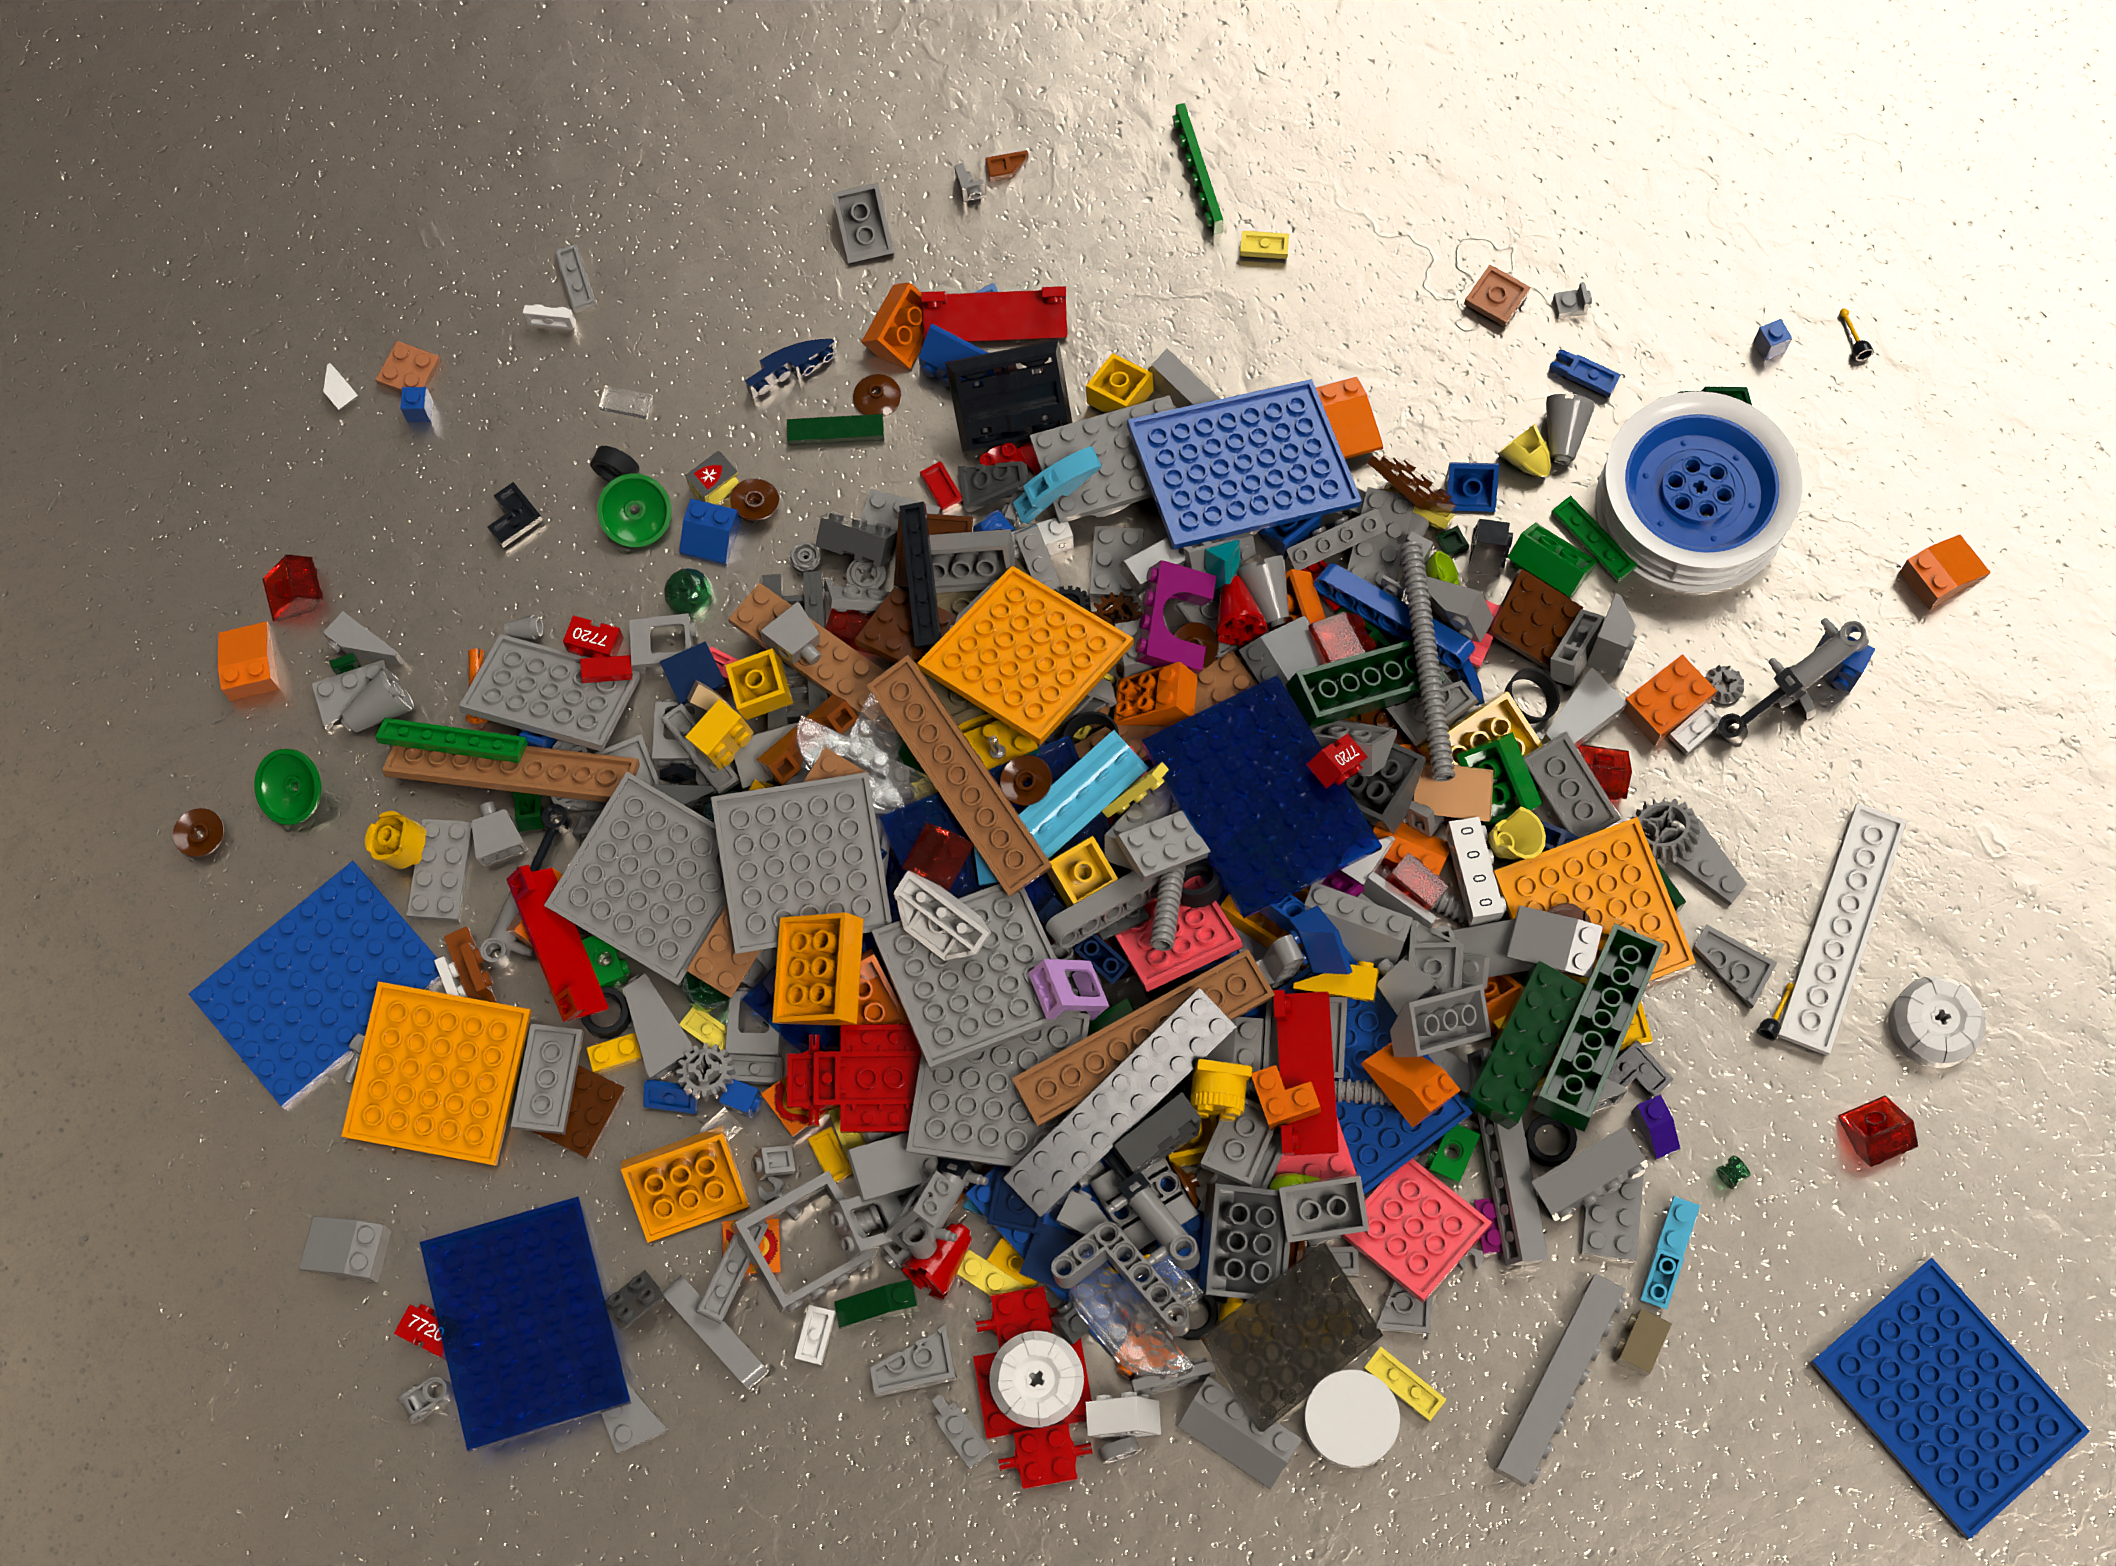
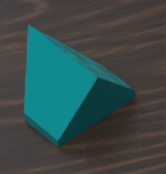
M1240 540L1230 541L1205 549L1206 573L1216 576L1214 591L1224 584H1231L1241 564Z

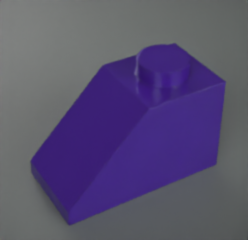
M1661 1094L1635 1106L1631 1113L1655 1160L1681 1149L1674 1119Z

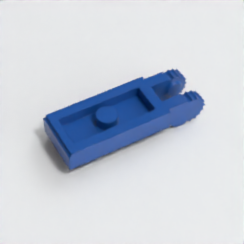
M1561 349L1556 353L1557 359L1565 364H1571V366L1569 367L1557 361H1552L1549 366L1550 370L1557 375L1566 376V378L1610 398L1621 377L1620 373L1579 354L1575 355Z

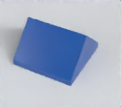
M1449 462L1446 474V492L1450 494V500L1456 505L1452 511L1496 512L1499 463Z
M1322 515L1261 529L1258 534L1278 556L1282 555L1283 559L1289 556L1287 553L1288 548L1313 537L1311 532L1320 528Z

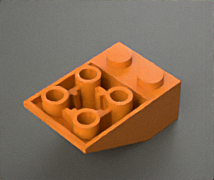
M1176 662L1118 679L1117 704L1115 705L1114 715L1115 723L1117 725L1173 726L1194 720L1198 675L1183 663Z

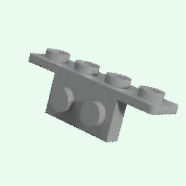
M1375 508L1351 520L1346 516L1335 521L1336 527L1326 530L1324 526L1311 532L1312 538L1287 549L1296 570L1304 569L1385 532L1387 528L1379 510Z

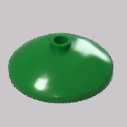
M631 473L621 475L606 485L598 500L597 514L603 531L613 541L627 547H643L652 544L665 533L670 524L672 507L666 490L659 482L647 475ZM637 505L640 509L639 513H631L630 507Z
M279 749L268 754L259 764L254 780L255 796L260 808L271 820L284 825L301 823L307 820L319 805L322 792L319 772L313 761L298 750Z

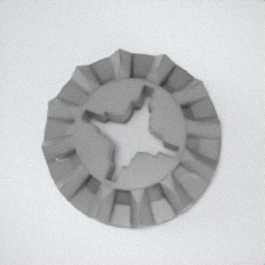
M863 558V561L855 559L847 569L848 583L856 585L857 588L868 592L871 588L878 589L880 586H883L886 578L884 565L880 568L873 566L874 560ZM871 571L873 579L866 578L865 581H862L863 578L860 573L867 574Z
M1718 665L1710 669L1705 676L1709 683L1717 690L1712 699L1715 702L1721 704L1733 703L1742 696L1745 690V679H1742L1740 672L1732 669L1730 665L1727 667ZM1722 676L1726 682L1731 683L1728 686V691L1727 689H1725L1724 685H1719V683L1722 680Z

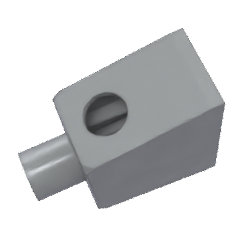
M796 602L761 630L763 643L773 648L776 653L791 664L796 663L803 657L810 665H814L822 657L821 653L815 648L820 643L819 632L799 602Z
M486 802L479 806L482 817L474 819L471 824L475 856L482 867L528 851V847L506 809L497 811L494 802Z
M1385 959L1377 966L1379 973L1383 976L1377 983V986L1397 1015H1399L1405 1003L1438 995L1443 990L1432 977L1405 959L1400 960L1396 965L1389 959Z

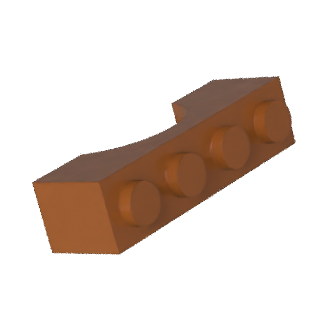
M833 694L756 760L772 780L783 785L802 769L801 763L803 758L814 746L827 738L841 736L859 718L845 699Z

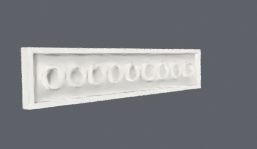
M1859 803L1855 805L1795 981L1794 989L1780 1025L1779 1038L1826 1056L1830 1054L1907 823L1906 820Z

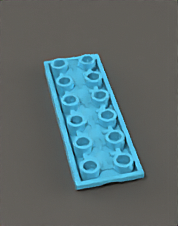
M1113 730L1060 777L1040 802L1029 805L1019 816L1050 859L1143 775L1149 767Z

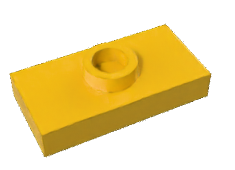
M1001 1238L987 1261L1027 1288H1034L1038 1283L1037 1281L1019 1274L1024 1263L1023 1258L1006 1240Z

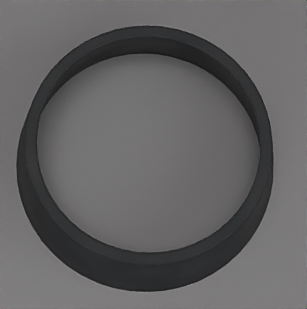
M1525 668L1518 671L1509 681L1504 692L1508 691L1513 698V682L1525 679L1537 684L1544 692L1547 700V709L1543 717H1533L1521 710L1528 723L1535 724L1553 716L1560 704V694L1552 678L1545 672L1535 668Z
M1091 711L1074 717L1068 723L1063 734V742L1067 752L1076 763L1082 758L1075 756L1071 751V741L1075 733L1084 726L1099 724L1106 726L1111 731L1115 730L1119 735L1118 726L1111 717L1101 712Z

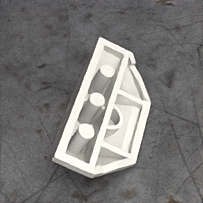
M907 871L894 891L904 930L944 961L977 955L991 934L981 916L941 886L911 871Z

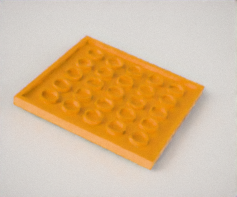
M1011 566L917 663V666L923 673L1041 745L1134 644V638L1016 567Z
M1638 817L1542 852L1535 858L1524 859L1493 871L1500 894L1505 898L1506 909L1510 919L1516 918L1518 906L1547 911L1555 905L1571 903L1585 911L1589 915L1591 923L1603 926L1592 973L1614 923L1664 944L1649 981L1696 963ZM1563 973L1564 975L1570 977V978L1573 979V980H1577V979L1581 978V977H1577V976H1573V975H1570V974Z
M378 981L341 1137L497 1166L532 1010Z

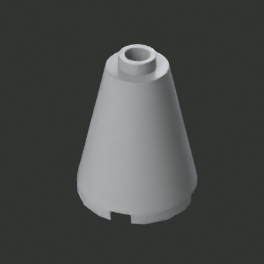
M1552 394L1547 397L1546 401L1550 457L1554 459L1555 463L1566 465L1576 457L1595 410L1593 400L1579 395H1574L1572 399L1565 398L1566 394Z
M1282 555L1265 558L1262 562L1247 564L1238 568L1236 572L1237 576L1246 584L1265 617L1267 625L1270 624L1271 628L1286 624L1285 619L1289 618L1285 560Z
M384 668L373 677L342 711L343 718L341 722L348 731L353 730L357 733L382 723L384 718L393 719L410 712L414 708V704L407 690H402L398 685L400 683L398 678L390 670Z

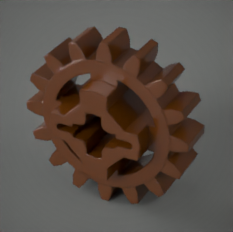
M1110 592L1109 599L1101 596L1102 603H1094L1093 605L1097 611L1091 612L1113 626L1117 623L1139 620L1143 615L1142 611H1137L1141 607L1139 603H1133L1134 599L1131 595L1125 599L1123 592H1120L1118 597H1115L1113 592ZM1125 606L1132 611L1133 617L1125 614ZM1119 615L1121 617V620H1117L1114 624L1112 619H1116Z

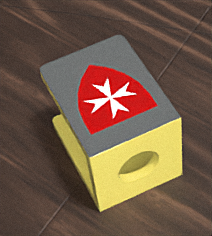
M720 451L714 453L685 475L689 489L699 501L716 505L729 497L733 488L740 483L735 477L738 474L737 470Z

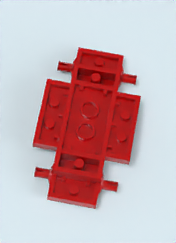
M910 1024L841 1025V1051H820V1035H815V1045H813L814 1036L809 1035V1051L787 1054V1108L808 1110V1126L813 1127V1116L815 1127L820 1126L819 1110L840 1108V1133L909 1132L922 1054Z
M1044 1286L991 1295L992 1319L976 1321L977 1333L994 1330L998 1338L1000 1350L1011 1338L1025 1332L1044 1331L1052 1333L1053 1321L1051 1317L1057 1312V1307L1051 1308ZM1081 1338L1074 1344H1069L1077 1353L1083 1368L1084 1384L1081 1397L1076 1407L1068 1416L1046 1427H1028L1009 1419L997 1406L990 1389V1370L997 1352L973 1356L986 1439L990 1440L1014 1435L1016 1446L1014 1457L998 1459L999 1464H1004L999 1465L1000 1471L1011 1468L1017 1469L1021 1476L1023 1490L1078 1480L1075 1467L1077 1456L1093 1454L1092 1449H1087L1092 1448L1091 1442L1074 1445L1068 1426L1087 1422L1086 1402L1092 1401Z

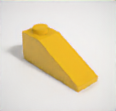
M1358 961V965H1351L1353 972L1350 974L1323 973L1294 983L1293 989L1307 993L1327 991L1329 996L1374 1003L1379 970L1378 968H1373L1374 963Z

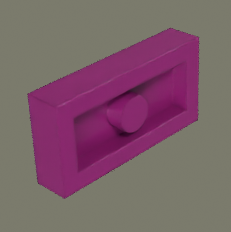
M1333 867L1322 882L1324 886L1354 897L1359 896L1364 891V887L1360 882L1336 867Z
M1494 1199L1474 1200V1208L1492 1222L1491 1227L1480 1238L1483 1255L1503 1253Z

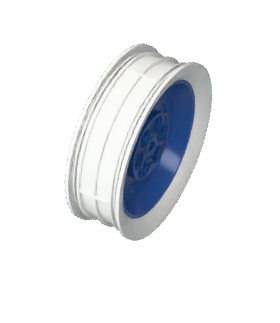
M1676 393L1657 399L1642 407L1623 424L1616 434L1597 484L1595 501L1599 525L1637 564V568L1633 572L1657 586L1678 592L1693 594L1719 592L1731 589L1750 580L1760 573L1777 554L1800 508L1803 488L1802 472L1799 460L1789 439L1773 420L1757 408L1739 399L1718 393ZM1687 468L1693 469L1695 473L1689 472ZM1710 475H1715V476H1717L1719 479H1718V480H1717V479H1714V478H1712ZM1669 484H1676L1678 488L1671 487ZM1718 497L1725 498L1726 502L1719 500ZM1676 505L1683 506L1685 510L1678 509ZM1700 512L1707 513L1709 517L1703 516Z

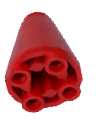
M1234 576L1231 584L1221 586L1216 633L1219 642L1238 645L1240 648H1243L1263 636L1268 628L1266 619L1246 584L1239 576Z

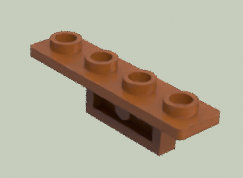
M463 927L445 935V942L451 958L455 962L460 975L459 979L465 988L468 998L498 1003L491 987L494 984L488 970L485 971L482 963L485 960L481 955L480 948H477L470 929Z

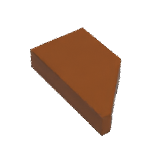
M1028 150L986 157L990 182L1013 178L1028 159Z

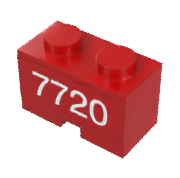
M573 615L563 643L567 651L572 654L590 658L618 655L624 637L618 627L601 623L600 627L593 626L592 620Z
M1347 733L1339 738L1335 745L1332 743L1322 749L1306 765L1327 789L1334 783L1340 786L1349 777L1352 778L1363 768L1360 764L1368 757Z
M421 1303L418 1308L409 1304L394 1334L418 1347L423 1342V1349L447 1360L462 1333V1330L456 1327L458 1322L446 1315H443L442 1319L433 1316L435 1310Z

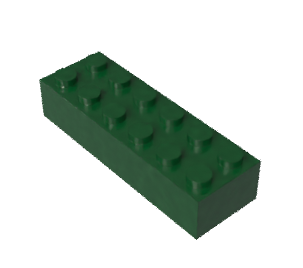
M1414 639L1296 672L1286 683L1285 687L1305 730L1392 706L1415 697H1421L1420 692L1422 690L1419 688L1420 682L1418 681L1419 675L1417 674L1419 668L1416 667ZM1440 669V672H1439V673L1441 674V680H1440V681H1441L1442 684H1443L1446 680H1445V678H1444V676H1443V674H1442V671H1441V669Z
M1540 960L1532 966L1462 1104L1508 1130L1517 1125L1586 987Z

